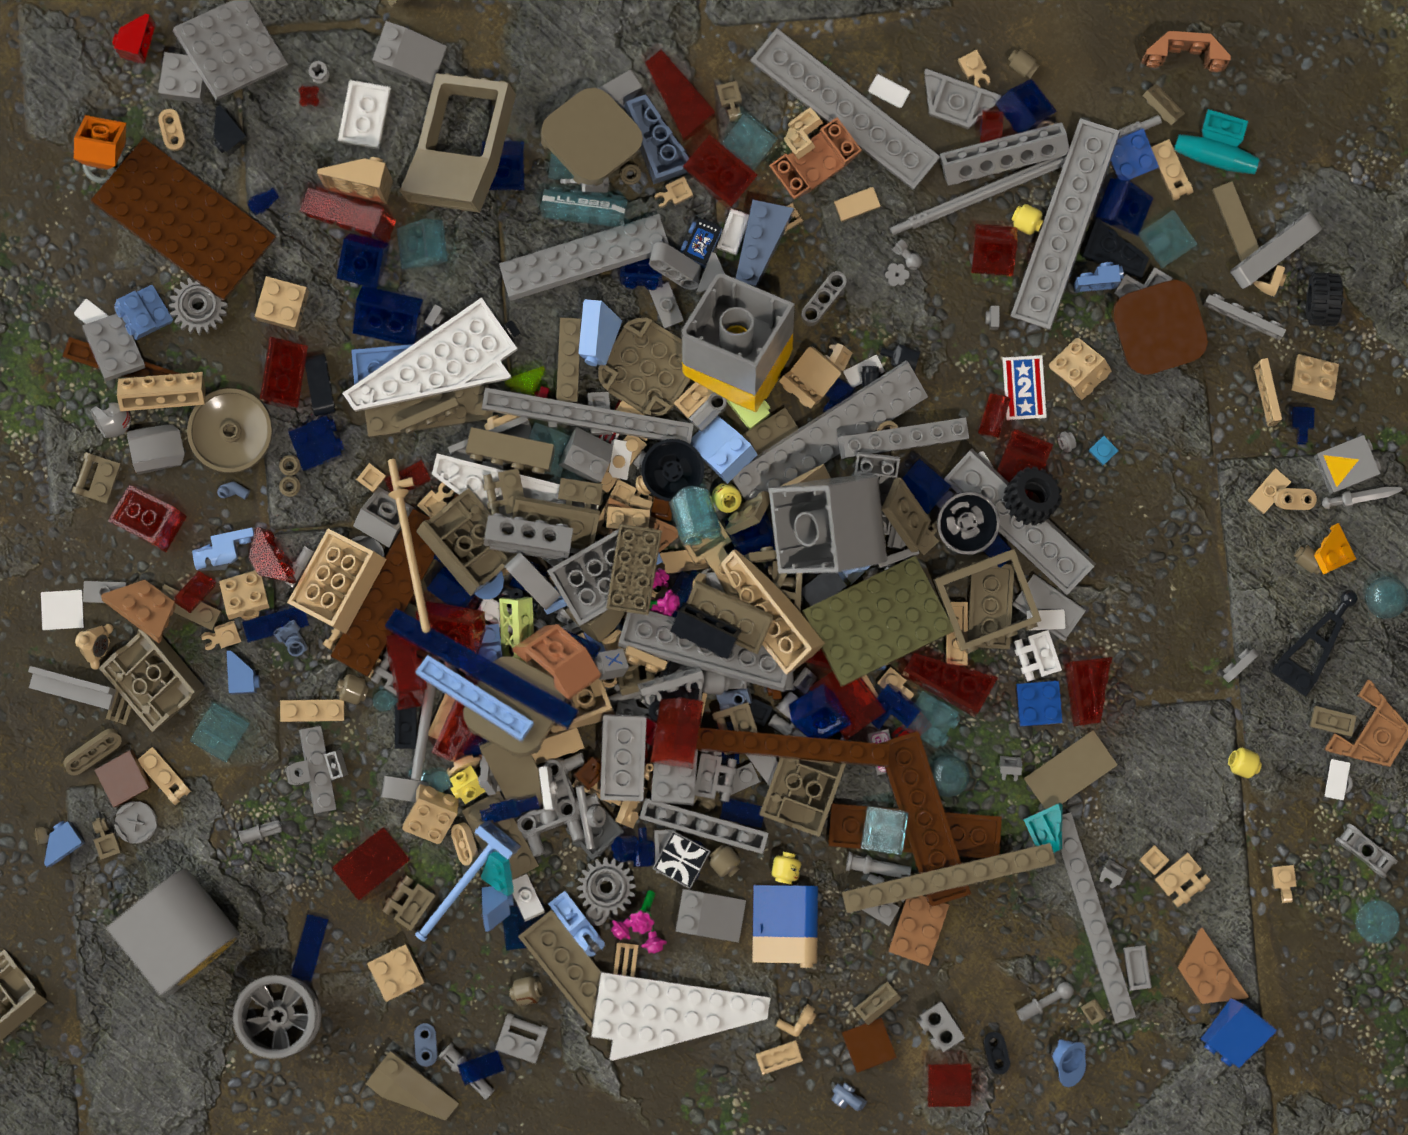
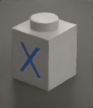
M623 648L599 652L594 660L596 667L601 673L599 680L623 677L629 668Z

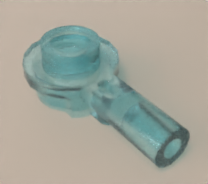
M383 690L374 695L373 705L378 711L384 712L391 709L392 706H415V698L400 699L399 697H393L391 693Z
M410 768L409 770V777H411L412 768ZM437 771L432 774L422 772L421 781L428 782V785L440 792L448 789L450 778L445 772Z

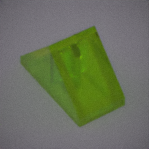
M544 366L504 381L506 387L521 394L534 396L546 371Z

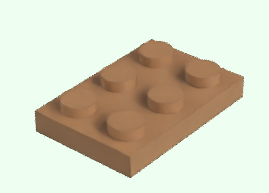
M925 896L906 899L888 952L929 966L949 905L942 903L930 907Z

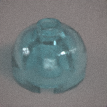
M1389 576L1380 577L1367 588L1365 601L1369 611L1376 617L1383 619L1394 618L1400 615L1407 607L1408 590L1404 583L1397 578Z
M940 756L930 765L939 796L947 798L957 796L968 786L970 778L969 769L965 762L957 756Z

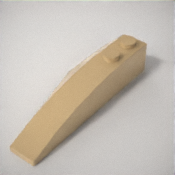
M735 549L722 561L721 565L732 587L736 588L740 596L738 599L774 615L762 645L786 675L811 658L825 644L785 594Z

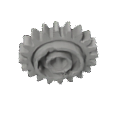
M188 278V285L180 282L182 289L174 288L177 296H170V299L175 303L169 304V308L175 310L170 313L171 317H177L174 321L175 324L182 323L181 330L189 327V334H192L194 329L197 330L198 335H201L202 329H205V332L209 334L210 326L216 330L215 322L223 323L220 316H227L226 311L222 309L227 308L228 304L222 302L220 298L197 281L193 283ZM196 302L204 303V307L200 310H195L193 305Z
M604 858L603 864H600L599 860L596 859L595 867L588 864L590 871L582 870L585 878H578L583 883V886L577 887L578 890H583V894L578 897L586 898L583 906L591 904L589 911L592 912L597 908L598 916L604 910L606 917H609L610 910L617 915L618 907L625 911L623 903L631 904L628 896H635L633 892H630V889L635 888L636 885L629 883L634 879V876H627L630 869L628 868L623 871L624 863L621 862L616 866V859H613L611 864H608L607 858ZM609 881L612 883L613 888L610 893H603L600 886L602 882Z

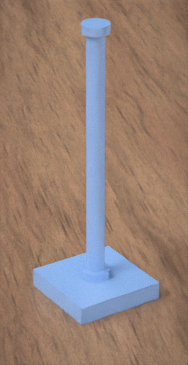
M489 819L482 823L475 831L478 836L488 843V846L423 928L417 930L415 935L421 941L425 942L427 940L429 932L487 861L489 854L497 850L506 859H509L520 849L521 846Z

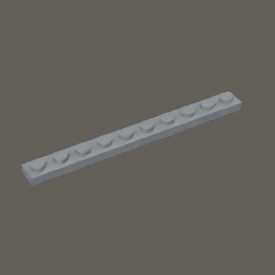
M485 388L481 409L658 441L679 439L691 444L694 425Z
M1071 812L1063 814L1062 849L1060 852L1114 1022L1119 1023L1135 1018L1136 1015Z

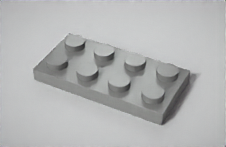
M603 714L600 800L643 801L646 716Z

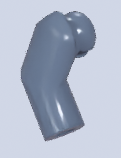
M234 481L221 485L217 491L220 498L238 495L244 500L250 493V490Z

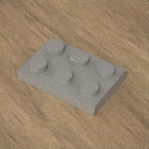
M117 314L82 325L105 382L145 368L133 336L128 334L125 328V321Z

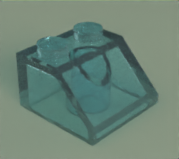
M422 219L397 228L401 269L435 266L448 261L443 220Z

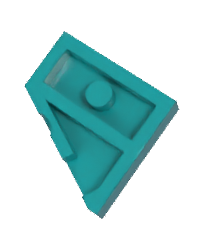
M1061 803L1024 819L1035 846L1051 843L1053 853L1062 849Z

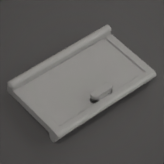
M1033 574L1028 581V586L1037 610L1064 609L1066 628L1049 630L1065 642L1086 610ZM1021 591L1016 600L1012 602V605L1027 615V611L1030 610L1023 591Z

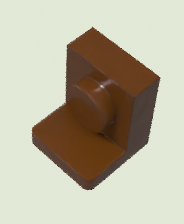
M588 757L585 760L586 762L573 774L584 785L586 790H590L601 779L602 761L597 757L595 759Z

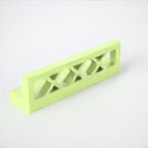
M532 597L518 599L499 598L503 657H512L509 653L510 645L513 648L534 633ZM507 604H512L511 615L507 611ZM509 625H510V626L512 627V629H513V635H512V636H511V635L509 634V632H508V626H509ZM514 653L513 658H517L523 661L518 655Z

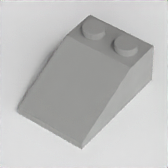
M386 21L372 61L374 66L433 85L447 46L408 28Z
M683 889L676 932L739 943L746 900Z

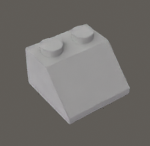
M575 427L558 465L593 483H599L602 481L610 464L613 445Z
M378 487L360 509L353 526L385 546L390 547L400 533L401 525L396 500L388 496L389 492ZM405 503L407 516L409 517L412 509L415 508Z

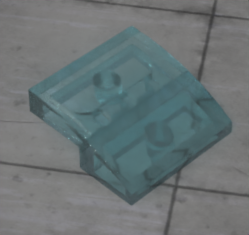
M213 702L195 730L190 742L227 763L250 723Z

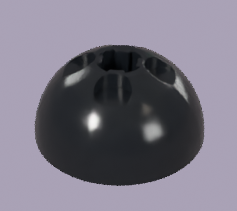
M666 439L656 443L647 451L641 466L642 479L647 489L657 498L670 502L681 501L692 496L700 487L704 477V463L700 453L688 442L679 439Z
M962 492L950 497L941 507L937 518V529L940 538L948 548L960 554H976L987 549L996 539L1000 528V517L996 506L986 496L976 492Z

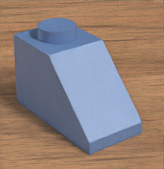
M227 651L229 694L257 693V688H260L259 675H256V672L234 652Z
M61 821L53 827L54 831L49 835L44 861L46 867L53 866L85 844V841L72 822L67 821L65 823Z
M493 886L482 887V910L485 932L492 930L510 915V906L514 905L513 894L506 896L502 892L497 891Z

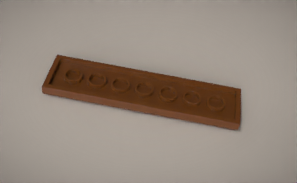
M412 509L408 521L420 580L422 582L436 555L416 531L422 522L431 518ZM402 530L385 558L387 559L347 633L342 634L331 654L333 659L369 677L415 594Z
M919 731L879 743L890 745L889 763L885 769L919 874L961 864ZM965 885L926 894L929 906L933 907L970 895L971 892L969 886Z
M831 804L829 847L912 853L898 809ZM945 812L959 857L989 858L999 855L1002 817Z

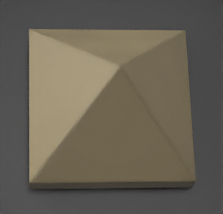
M1096 999L1080 1007L1091 1025L1107 1017L1102 1005Z

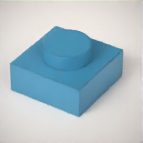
M1103 436L1088 451L1103 466L1119 450Z

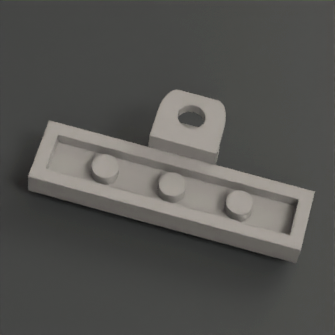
M318 726L301 729L299 734L304 761L295 762L286 767L288 783L290 785L309 783L314 814L336 810L331 777L324 757L326 750L322 728ZM295 770L299 772V777L295 775Z

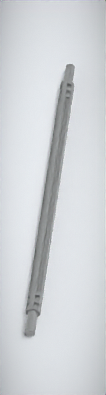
M1158 115L1140 123L1138 121L1119 129L1121 132L1119 138L1144 128L1146 130L1161 124L1162 120ZM1067 155L1045 160L911 216L907 221L890 227L891 234L895 235L910 228H918L1061 168Z

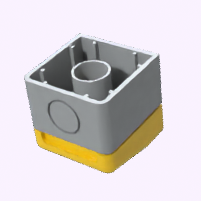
M716 275L682 329L683 374L732 403L757 412L781 376V371L792 353L794 303L728 275Z

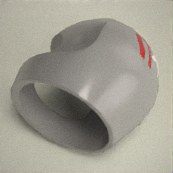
M116 402L108 403L109 408L106 410H101L96 406L90 410L98 429L105 438L123 435L130 427L131 416L129 411L120 412L119 404Z

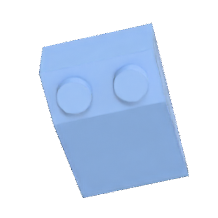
M719 416L702 432L699 430L691 438V445L700 453L702 460L727 484L758 455L752 445Z

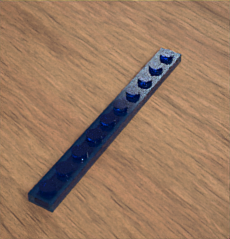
M398 609L394 610L385 625V628L566 730L569 729L579 713L578 709L431 627L428 633H424L420 621Z

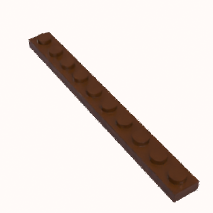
M676 726L675 748L879 767H888L889 744Z

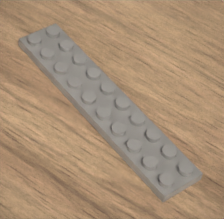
M777 28L750 60L752 64L804 105L813 109L827 123L838 117L865 153L912 190L918 186L939 160L940 156Z
M1080 118L1014 304L1011 318L1048 330L1052 329L1121 133L1119 130Z
M904 361L757 455L732 480L745 501L756 497L762 491L769 492V488L779 487L840 454L838 438L874 432L881 423L893 420L926 399L928 395L910 364Z

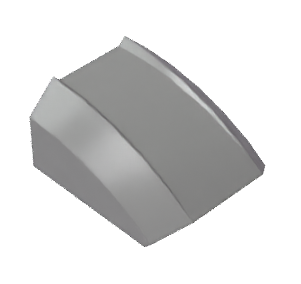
M173 424L127 432L132 463L138 475L182 464L185 454L180 430Z

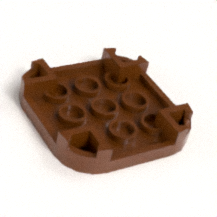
M1170 280L1126 293L1120 296L1114 303L1111 316L1125 357L1124 361L1127 367L1135 373L1142 375L1155 374L1193 362L1206 351L1208 340L1201 313L1192 288L1185 282Z

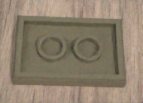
M895 478L881 510L911 552H918L931 520L903 479Z

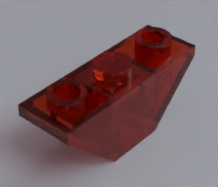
M257 527L249 553V560L257 574L271 580L291 584L296 583L297 581L293 576L295 572L285 562V554L280 547L276 546L273 533L269 529Z

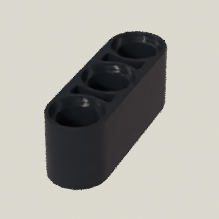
M320 354L304 357L314 416L336 413L326 355Z

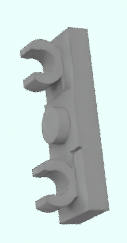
M690 668L637 685L646 703L650 704L649 697L653 694L656 695L658 701H661V694L658 692L661 690L672 692L685 684L687 691L691 692L690 685L694 682L697 683L699 689H702V682L699 679L704 678L700 668Z

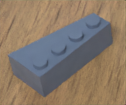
M646 94L626 101L624 105L625 112L642 132L643 140L640 151L653 184L693 171L695 167L694 162L687 156L684 148L678 143L672 134L673 132L661 119V115Z
M757 200L752 201L736 274L737 280L756 288L758 287L795 212L794 208Z

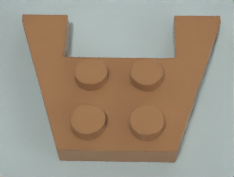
M1367 680L1357 696L1375 707V711L1354 744L1334 733L1324 750L1390 767L1408 739V725L1396 710L1390 706L1386 698L1380 694L1372 681Z

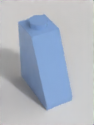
M585 299L583 303L578 354L590 366L607 364L622 320L604 302Z

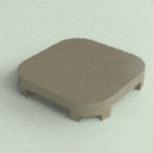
M586 88L548 115L543 122L540 132L541 144L544 149L548 148L574 176L573 180L579 185L580 183L587 185L595 184V186L602 184L606 177L631 158L634 159L637 156L643 140L642 132L638 125L609 94L597 88Z
M636 318L628 321L623 326V330L614 342L607 364L600 365L598 368V379L602 388L609 392L610 395L620 401L623 400L646 416L660 418L667 415L675 406L674 402L681 396L691 380L682 372V339L649 318Z
M510 656L501 657L491 663L477 687L534 723L533 727L521 742L466 706L464 708V720L469 730L475 736L476 734L512 753V756L518 758L537 753L542 748L541 744L561 711L564 712L566 697L554 687V678L517 658Z

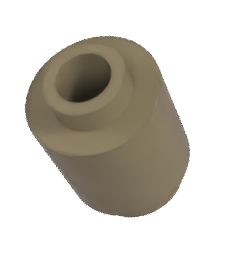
M1020 49L1019 52L1014 50L1008 58L1010 61L1009 66L1023 77L1031 78L1040 66L1036 63L1037 60L1023 49Z
M1308 545L1300 546L1294 554V557H1296L1294 562L1310 573L1317 575L1321 571L1314 557L1316 551Z

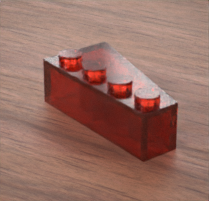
M661 49L645 62V68L684 144L715 118V111Z
M916 653L911 656L901 674L902 677L974 718L979 713L998 677L993 675H986L979 671L965 669L955 664L944 663L941 660Z

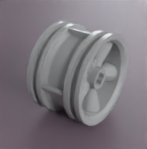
M288 975L263 977L249 984L238 997L233 1013L234 1028L242 1044L254 1054L265 1058L290 1056L306 1048L315 1038L321 1023L320 1003L310 986L296 977ZM272 983L287 985L283 999L273 1001L266 986ZM301 996L306 1003L308 1014H295L292 1007ZM252 999L265 1008L263 1017L247 1018L248 1007ZM277 1010L279 1011V1013L283 1012L284 1016L281 1017V1022H279V1019H274V1016L277 1014ZM293 1025L305 1032L294 1045L290 1046L286 1030ZM267 1027L275 1031L272 1048L265 1046L254 1036Z

